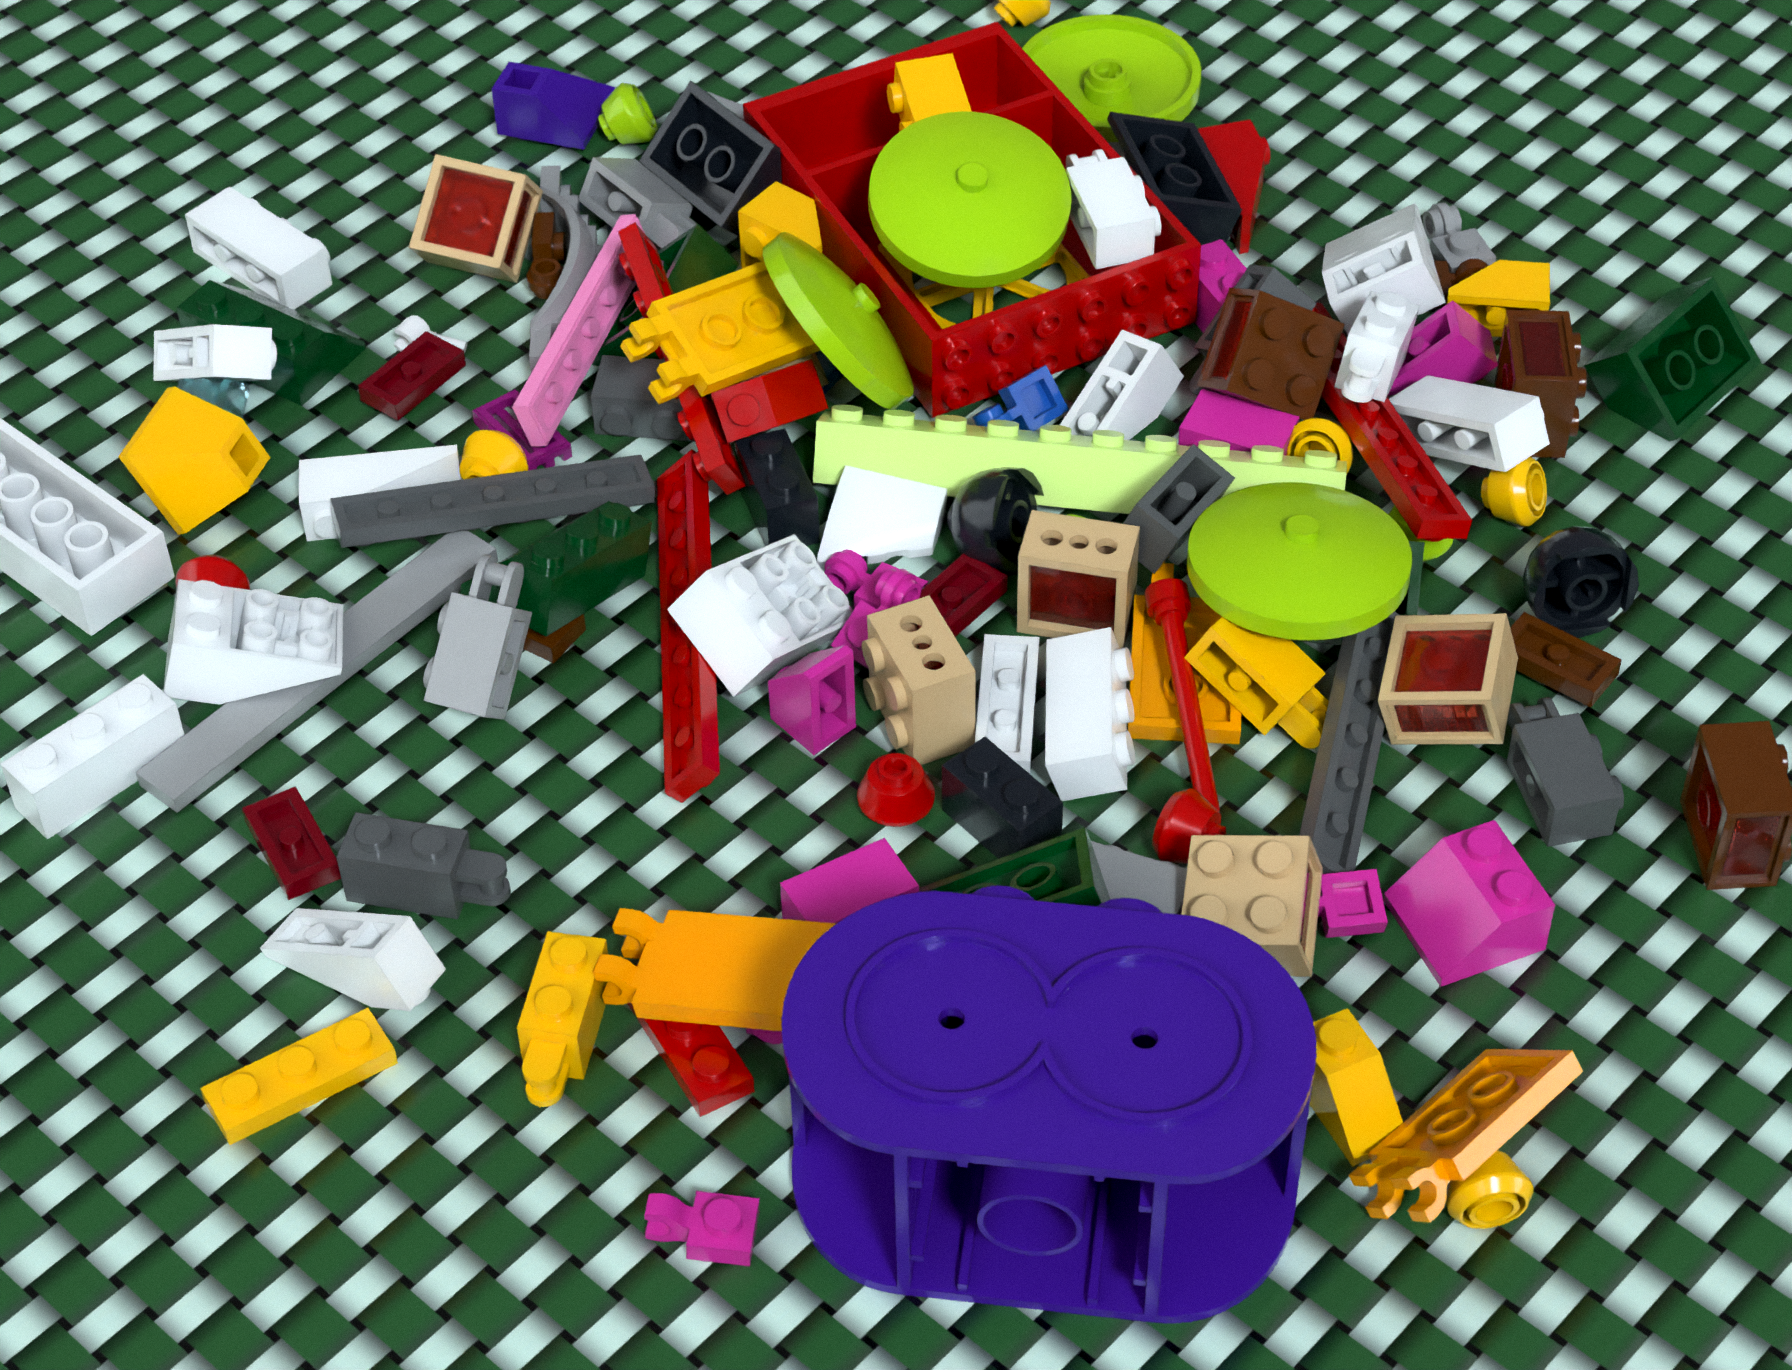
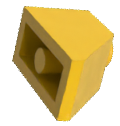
M1498 260L1448 288L1446 305L1453 300L1491 332L1492 337H1502L1506 310L1549 311L1550 263Z
M1346 1008L1313 1022L1316 1034V1063L1310 1106L1353 1167L1369 1160L1368 1153L1397 1129L1403 1121L1381 1053L1350 1010Z

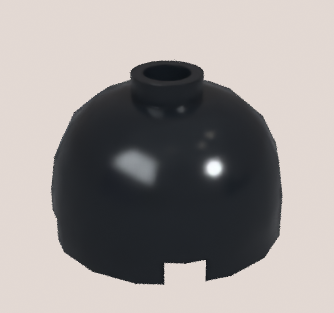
M1017 467L993 468L973 475L961 486L948 512V527L961 555L964 553L970 558L990 565L1005 575H1018V554L1031 511H1037L1035 495L1044 496L1041 484L1034 473L1025 468Z
M1567 527L1557 530L1541 540L1530 553L1523 575L1525 596L1528 605L1537 619L1577 638L1599 633L1611 626L1608 618L1614 615L1620 607L1625 613L1633 604L1639 587L1638 570L1621 544L1612 536L1591 527Z

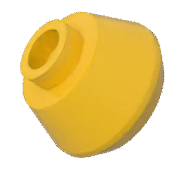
M997 0L998 4L993 9L1011 27L1017 22L1025 27L1046 17L1050 12L1051 2L1050 0Z
M1309 418L1294 426L1288 443L1287 456L1305 457V452L1309 450L1332 452L1337 454V460L1347 461L1348 474L1353 462V448L1351 439L1342 426L1323 418Z
M478 430L470 434L465 441L459 469L462 479L527 471L528 464L524 450L512 437L497 430Z
M1529 457L1507 472L1491 469L1489 477L1483 479L1481 486L1484 506L1490 508L1493 515L1499 519L1523 527L1534 524L1543 515L1547 501V484L1541 464L1532 457Z
M1496 1151L1464 1181H1449L1447 1210L1452 1218L1467 1227L1475 1229L1497 1227L1516 1219L1527 1209L1533 1195V1185L1531 1180L1508 1154Z

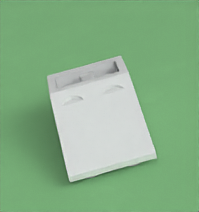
M1416 203L1325 245L1322 276L1330 306L1339 321L1345 324L1344 329L1348 335L1370 291L1400 294L1408 302L1420 305L1418 315L1446 303Z
M795 534L706 570L667 609L733 697L764 683L775 676L782 668L790 666L838 635L853 612L844 592L834 586L817 564L814 553L809 547L801 543Z
M179 579L169 629L163 692L169 698L220 705L341 675L344 604L331 603L317 597L305 599L279 595L265 589L246 590L220 586L206 580L194 582Z

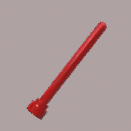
M1175 578L1158 580L1145 589L1144 596L1148 615L1155 620L1158 626L1162 627L1192 787L1198 790L1220 812L1193 668L1184 658L1189 652L1184 622L1187 620V613L1191 610L1192 606L1188 585L1184 581Z

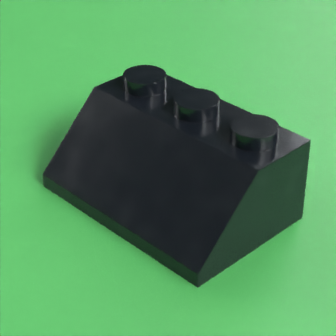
M691 80L639 160L640 163L721 228L739 236L738 211L775 181L782 184L780 147Z
M1110 112L1107 121L1134 172L1141 177L1144 183L1197 239L1201 246L1220 239L1226 243L1242 209L1196 125L1189 122Z

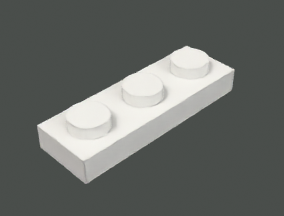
M984 634L975 743L983 737H987L1030 774L1040 637Z

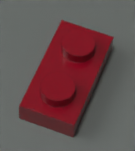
M426 331L358 385L360 400L398 421L466 366L464 350Z
M963 553L921 590L920 598L930 595L948 627L956 637L1007 592L1008 576L990 565L970 558Z
M296 786L242 808L245 822L288 900L341 879L337 858Z

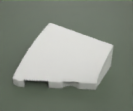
M845 465L817 556V564L822 570H825V562L835 552H842L846 549L853 550L862 557L866 556L867 564L885 562L894 556L915 558L932 555L946 517L947 489Z

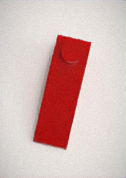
M1251 119L1198 128L1199 133L1242 209L1230 237L1239 254L1248 253L1263 187L1264 166L1270 163L1268 141L1265 137L1259 136Z

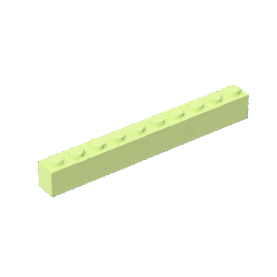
M834 405L831 411H825L816 421L813 483L838 485L844 467L847 465L946 488L947 496L956 497L961 486L970 477L981 471L1001 467L1025 468L1034 473L1041 484L1044 496L1035 495L1037 505L1130 514L1140 499L1191 446L1177 445L1176 438L1165 435H1148L1145 437V442L1124 440V433L1113 430H1095L1091 437L1071 435L1072 429L1061 425H1042L1039 432L1019 430V423L1009 420H990L987 426L967 425V418L957 415H938L935 417V421L915 420V413L905 410H886L883 412V416L863 415V408L858 406ZM1202 440L1198 442L1199 449L1235 477L1222 497L1247 487L1276 482L1312 483L1345 491L1347 461L1337 460V454L1309 450L1305 452V457L1283 455L1284 450L1276 446L1255 445L1252 446L1251 452L1230 450V444L1223 441Z

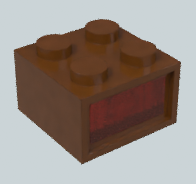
M1229 287L1197 386L1212 392L1299 416V421L1314 418L1345 324L1261 290Z
M1506 310L1494 388L1539 396L1550 444L1530 457L1565 458L1569 437H1576L1578 434L1579 409L1578 406H1575L1576 398L1583 399L1585 397L1587 375L1585 367L1577 366L1581 355V335L1579 332H1572L1569 311Z
M1770 721L1699 725L1680 803L1706 890L1776 886L1783 862H1788L1791 858L1792 788L1787 776L1788 756L1785 746L1777 744Z

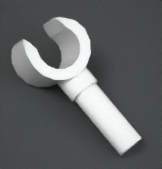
M412 315L406 318L394 330L396 334L401 335L394 342L396 349L400 352L426 331L464 350V354L467 349L466 341L430 331L428 324L419 316Z

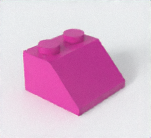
M1495 820L1443 837L1384 893L1383 898L1384 903L1440 987L1546 950L1555 909L1552 899Z

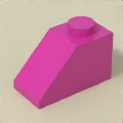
M1452 300L1414 327L1405 360L1388 395H1396L1427 375L1471 384L1484 378L1491 370L1498 366L1491 332Z
M847 645L810 653L795 664L782 668L773 678L768 680L770 719L813 755L856 728L853 650Z

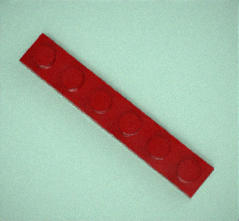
M634 222L617 231L625 250L619 254V259L628 277L632 281L636 280L639 290L633 293V297L638 309L644 318H649L646 313L651 303L672 295L673 291L656 246ZM659 346L655 350L656 354L661 360L669 361ZM694 385L689 386L676 396L675 399L680 400L683 408L682 411L677 413L680 425L691 441L695 440L698 451L692 454L693 461L698 472L706 482L713 479L726 495H729L746 485L731 445L727 443L711 393L701 397Z

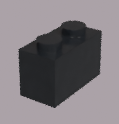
M785 428L736 440V461L746 485L739 490L764 545L767 546L794 534L806 546L820 543L818 497Z
M983 737L942 764V810L998 859L1062 835L1063 801L987 737Z

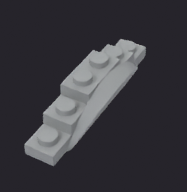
M541 166L539 187L543 190L540 207L541 212H554L557 232H565L568 255L553 291L530 323L529 361L531 373L603 245H598L596 225L590 226L589 215H580L578 195H572L571 185L562 184L560 166Z

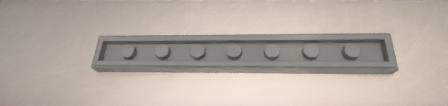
M470 531L448 532L343 613L341 675L225 703L136 772L139 786L178 813L450 599L451 592H460L461 584L473 578L476 565L482 555L494 556L497 563L496 548Z

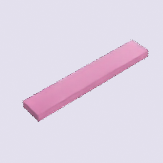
M636 214L620 215L512 406L531 447L548 445L636 284V280L632 281L628 277L620 262L619 254L625 250L617 232L634 222L644 232Z

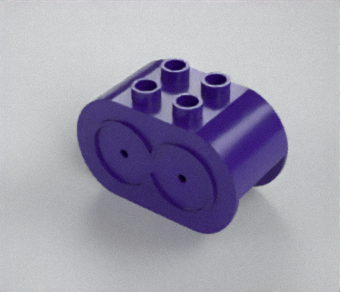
M988 886L978 889L972 894L943 891L916 892L895 896L866 906L845 917L825 932L806 952L795 969L788 985L782 1012V1044L789 1072L794 1142L792 1155L794 1200L801 1223L813 1245L834 1268L848 1278L866 1287L899 1295L1152 1323L1176 1324L1206 1319L1239 1304L1266 1280L1277 1265L1289 1240L1294 1222L1316 1063V1034L1308 1004L1295 981L1272 955L1246 936L1208 919L1190 915L1162 913L1154 905L1139 899L1116 898L1103 902L1099 906L1036 901L1029 894L1013 887Z

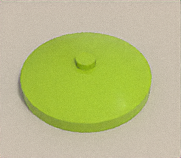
M1109 14L1076 17L1043 29L1034 35L1022 48L1107 142H1118L1107 121L1110 112L1182 121L1194 109L1200 95L1201 65L1194 49L1172 30L1145 19Z
M949 112L927 117L909 125L884 146L871 172L868 209L870 220L879 240L886 250L906 268L924 278L941 284L963 288H986L1019 280L1031 274L1049 260L1056 252L1066 233L1072 198L1069 178L1059 157L1034 132L1016 122L996 115L980 112Z
M781 232L765 245L762 250L763 259L774 285L800 325L832 364L864 395L886 409L894 410L909 399L914 392L912 379L898 344L877 311L881 305L873 292L862 282L856 285L829 258L793 234Z
M1276 482L1247 487L1222 497L1206 508L1195 521L1189 535L1187 571L1197 594L1211 609L1225 619L1263 635L1308 641L1327 640L1353 635L1367 630L1389 617L1402 603L1409 588L1412 551L1401 527L1390 515L1370 501L1334 487L1303 482Z

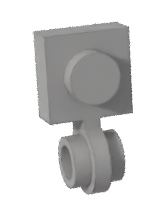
M1445 202L1433 204L1430 210L1424 212L1423 226L1427 237L1430 239V250L1433 260H1446L1449 273H1455L1459 265L1468 259H1480L1488 265L1496 262V256L1476 228L1461 231V216L1455 205L1448 206Z

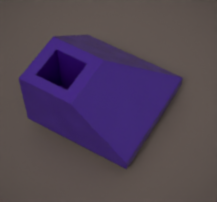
M509 61L491 89L497 134L585 150L600 124L598 116L603 114L602 103L616 87L554 69Z

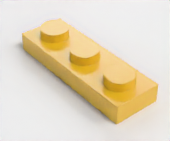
M366 1008L215 1080L200 1089L206 1106L227 1142L231 1145L398 1064L393 1045L370 1009Z

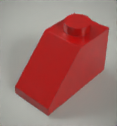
M813 359L711 393L727 443L829 409Z

